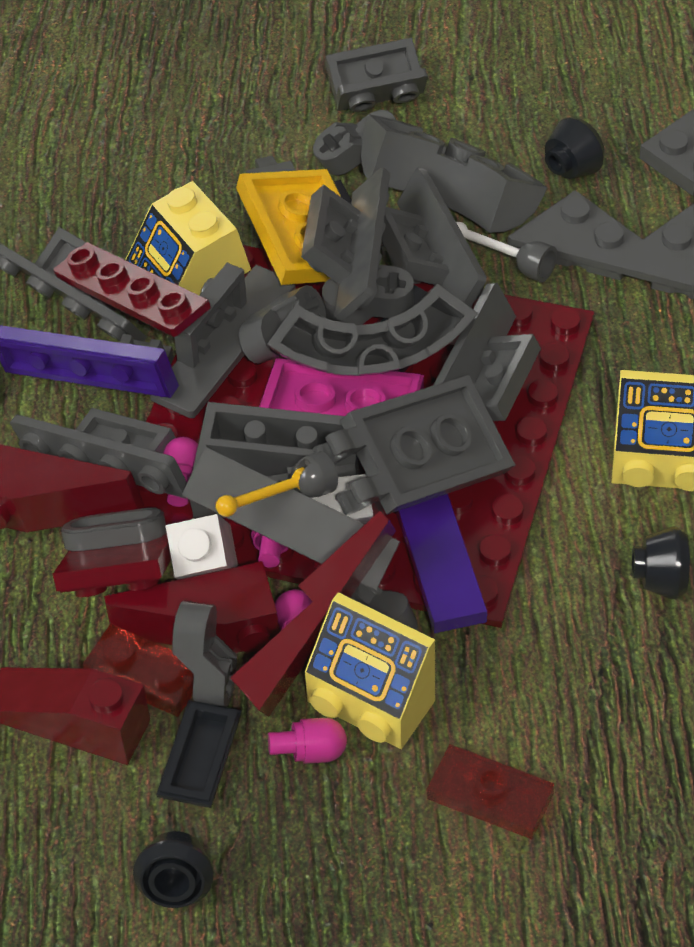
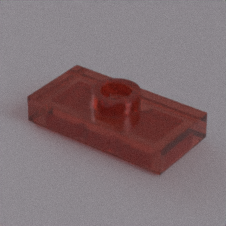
M449 744L427 788V799L533 840L553 797L555 784Z

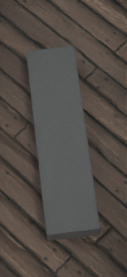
M205 447L182 496L218 513L216 501L219 497L223 495L237 497L278 482ZM293 489L239 507L234 515L226 517L320 564L327 560L365 525ZM394 538L390 539L361 584L377 591L400 541Z

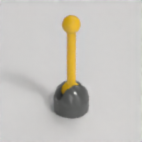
M319 451L304 456L294 465L290 479L237 497L223 495L216 501V510L221 516L230 517L235 514L239 507L294 488L310 498L332 493L338 485L336 467L332 459L325 452Z

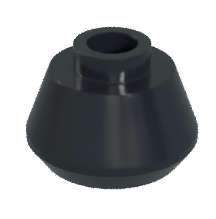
M564 118L559 121L545 144V162L551 172L566 179L593 175L602 168L605 150L602 139L597 131L589 123L580 119Z
M672 526L644 536L642 546H633L632 577L642 579L643 589L671 600H676L687 592L690 572V550L688 536L685 532L676 526Z
M170 831L157 836L138 855L134 864L133 877L139 891L150 901L167 908H181L195 904L207 895L213 883L214 872L212 864L199 840L185 832Z

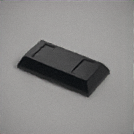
M188 700L156 794L157 797L212 808L242 710Z

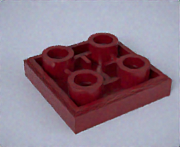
M167 533L157 539L144 543L85 551H68L53 572L56 592L75 591L77 597H91L105 592L107 586L127 584L129 590H143L157 585L171 562Z

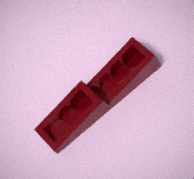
M381 511L374 515L298 585L311 599L312 603L230 677L255 707L269 717L310 658L333 598L338 592L351 598L396 532L390 520Z

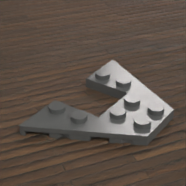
M694 109L644 142L640 147L639 159L693 197ZM575 190L508 236L507 244L516 248H521L523 245L533 241H541L555 246L557 249L556 264L566 267L572 265L580 266L589 273L616 280H621L624 275L652 282L651 289L667 293H682L690 299H694V203L646 238L641 239Z

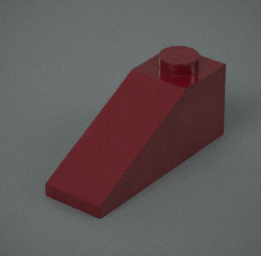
M0 445V529L9 528L28 533L62 527L65 523L84 516L141 509L144 507L131 471Z
M263 561L161 583L143 590H129L104 596L113 636L172 645L175 618L179 605L183 600L216 606V635L234 653L260 651L279 633L277 610Z
M0 668V724L125 765L129 764L151 721L143 684L89 668Z

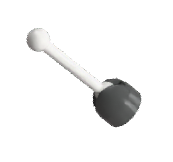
M456 222L465 239L515 257L519 271L526 277L542 283L553 272L557 260V249L555 246L541 241H533L519 249L468 230L463 222Z

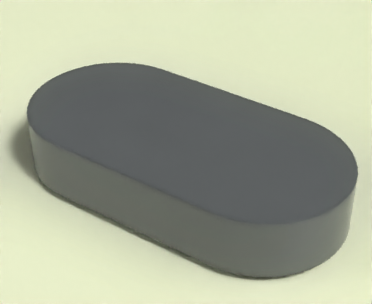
M141 508L84 516L65 523L61 528L64 548L68 551H85L144 543L157 539L167 532L164 512L157 508Z

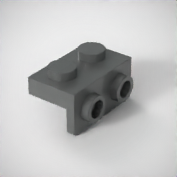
M412 37L329 54L325 57V66L337 111L350 109L352 112H362L373 108L379 102L394 100L395 103H405L416 99L420 94L424 93L428 75L425 68H420Z

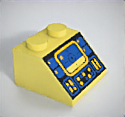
M193 181L174 189L168 195L151 204L125 259L199 296L205 282L210 278H215L227 262L244 269V274L251 271L237 228Z
M631 370L620 371L611 483L627 484L634 487L653 486L694 491V375Z
M338 592L330 604L305 670L307 702L311 703L320 714L328 718L338 717L358 727L367 738L379 743L387 742L402 750L435 702V639Z

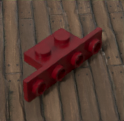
M89 242L71 251L67 258L54 268L56 277L67 284L173 337L181 334L212 308L208 299Z

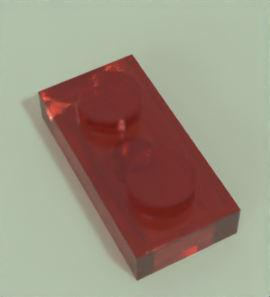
M113 624L109 625L82 664L83 668L96 669L143 684L147 704L176 717H179L188 700L193 696L194 674L172 653V650Z

